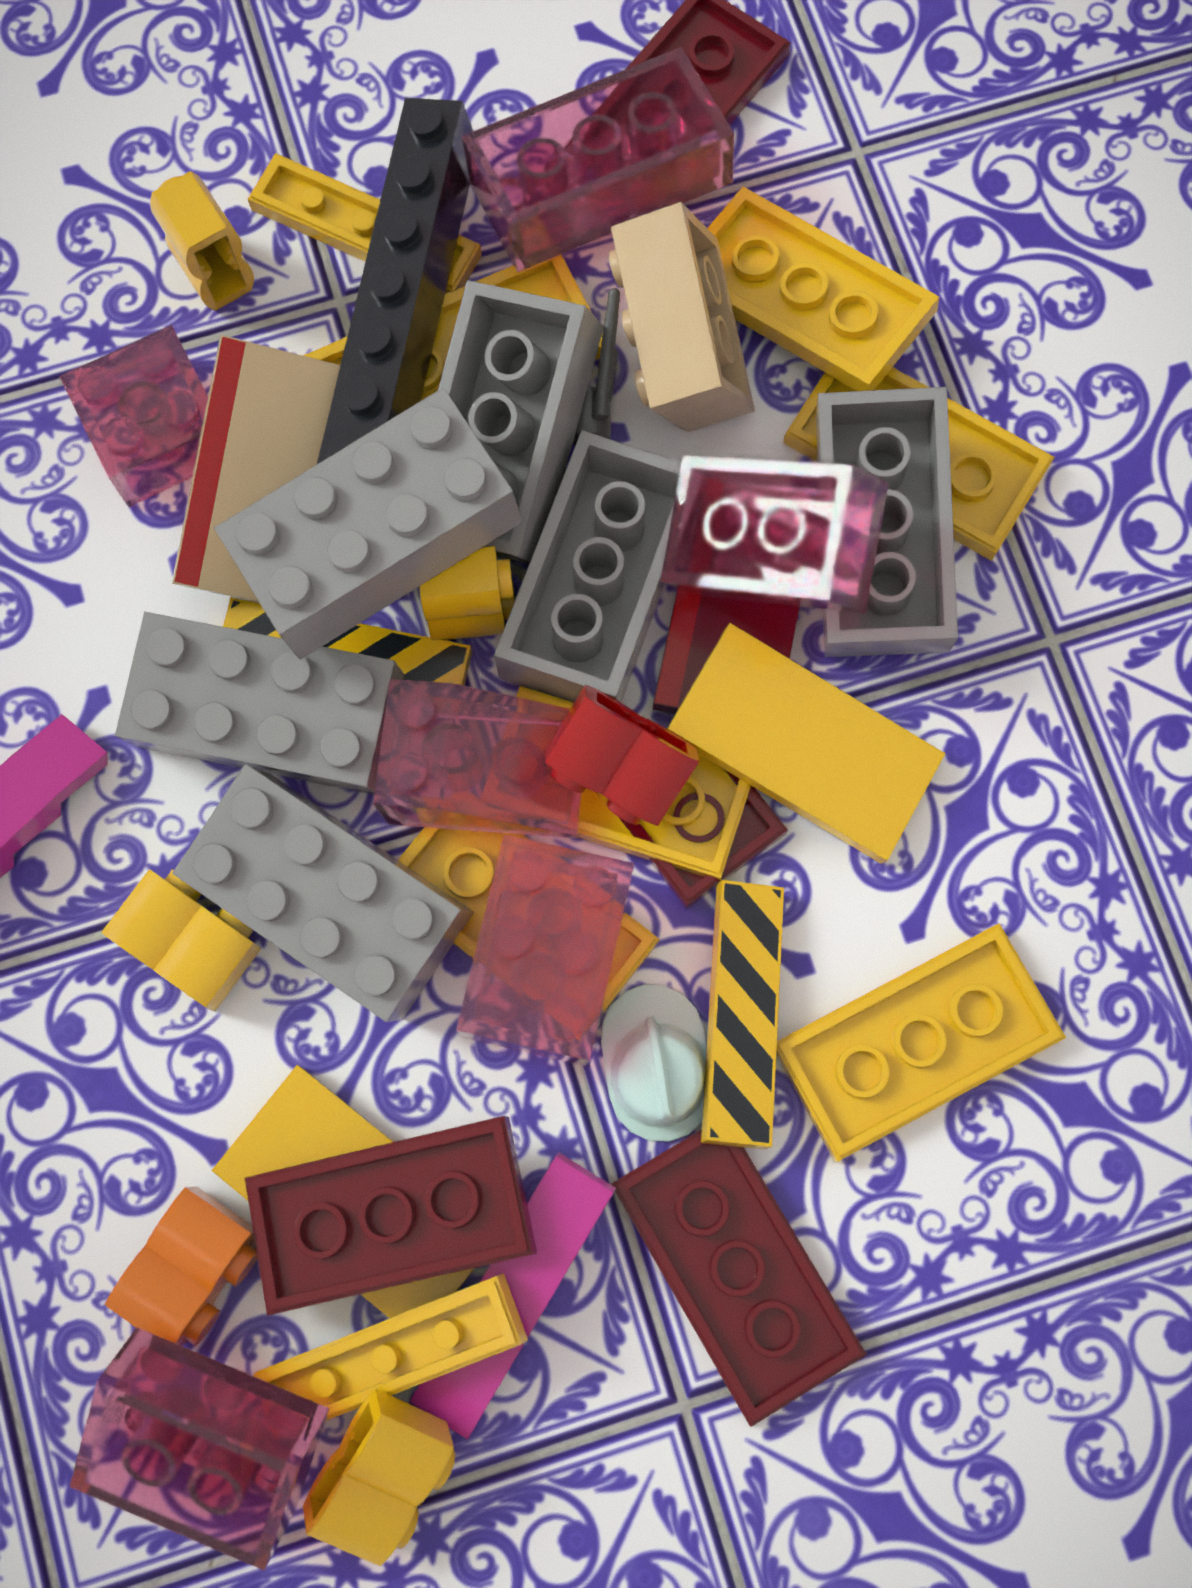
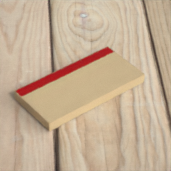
M225 335L220 336L172 584L259 602L214 527L317 465L340 365Z

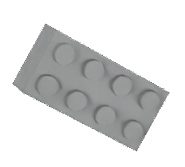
M467 280L438 390L444 387L513 490L523 521L521 524L485 546L495 545L496 554L499 557L530 564L564 477L604 326L585 305Z
M443 387L217 525L214 529L278 634L298 659L301 660L518 526L523 521L513 490Z
M947 387L818 393L816 436L825 657L950 652L958 639Z
M581 430L494 654L499 679L573 703L586 684L622 702L696 501L700 475L699 468Z
M144 611L115 736L140 748L243 768L245 764H248L274 775L379 796L401 697L400 690L404 673L394 660L323 646L299 660L282 638Z
M248 764L244 765L172 872L173 875L385 1022L404 1019L454 944L456 937L460 931L462 932L474 914V911L402 864L269 772Z

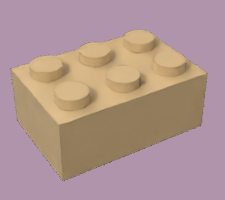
M682 202L611 226L615 250L609 252V263L616 283L620 288L624 287L628 309L622 311V323L629 343L633 347H637L641 369L635 371V383L642 403L687 432L755 412L718 239Z

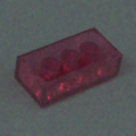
M682 47L461 136L470 185L517 272L611 234V226L678 202H688L733 183L734 132Z

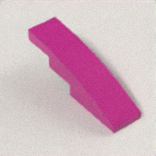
M63 714L0 765V878L14 867L13 855L61 816V803L108 765V752Z
M559 1152L527 1203L537 1254L490 1264L480 1281L482 1282L504 1273L527 1338L616 1190L614 1186ZM524 1343L421 1383L411 1398L410 1403L427 1413L447 1421L450 1429L468 1440Z

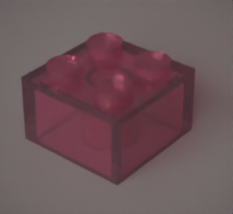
M172 325L59 376L109 480L128 507L192 478L208 396Z

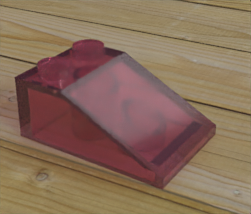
M390 679L373 805L390 825L577 838L582 793L571 791L558 783L550 774L552 767L545 763L546 748L570 708L455 683Z

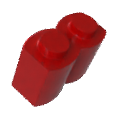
M585 684L548 744L545 753V763L552 767L550 771L551 776L567 789L583 793L587 788L602 794L608 799L606 803L608 809L622 820L634 825H638L641 820L658 826L698 765L699 757L697 748L682 737L640 716L615 698Z

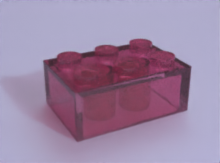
M683 456L660 582L701 596L866 613L889 483L854 465Z
M504 834L456 1031L462 1038L591 1067L634 875L633 862Z
M136 1327L97 1380L69 1487L265 1571L296 1511L330 1408Z

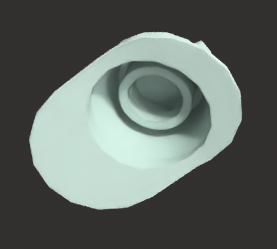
M644 984L625 991L610 1005L602 1023L601 1046L609 1097L615 1114L630 1132L649 1141L670 1142L689 1135L702 1122L707 1043L698 1011L682 993L665 985Z

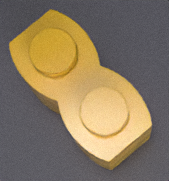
M189 171L182 176L166 180L157 190L152 192L150 208L153 216L165 233L167 247L203 303L208 308L216 311L250 292L254 284V274L242 255L241 239L203 180L194 172Z
M495 545L480 548L420 586L425 620L428 622L431 640H453L503 634L506 626L505 620H508L515 603L510 559L497 560Z
M149 869L101 933L195 1001L215 1012L261 950L258 945L248 939L254 930L224 909H221L217 915H214L198 904L197 901L202 894L173 875V869L165 879Z
M374 1389L358 1409L342 1439L340 1447L327 1460L303 1504L306 1535L378 1566L385 1563L396 1548H404L413 1536L419 1517L417 1506L426 1499L432 1489L439 1490L446 1483L452 1472L455 1462V1451L447 1421L378 1389Z

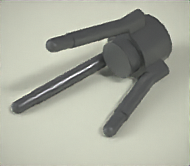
M617 288L610 289L608 293L596 387L587 388L572 445H576L581 430L611 439V401L618 356L615 342L619 318L620 291Z

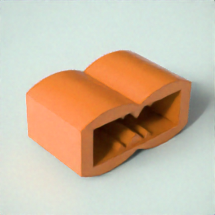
M185 1187L162 1216L145 1246L122 1274L104 1305L169 1352L183 1348L187 1341L194 1346L198 1345L210 1331L220 1314V1310L213 1306L221 1290L227 1282L235 1287L238 1286L258 1259L257 1251L253 1247L255 1239L252 1225L199 1187Z

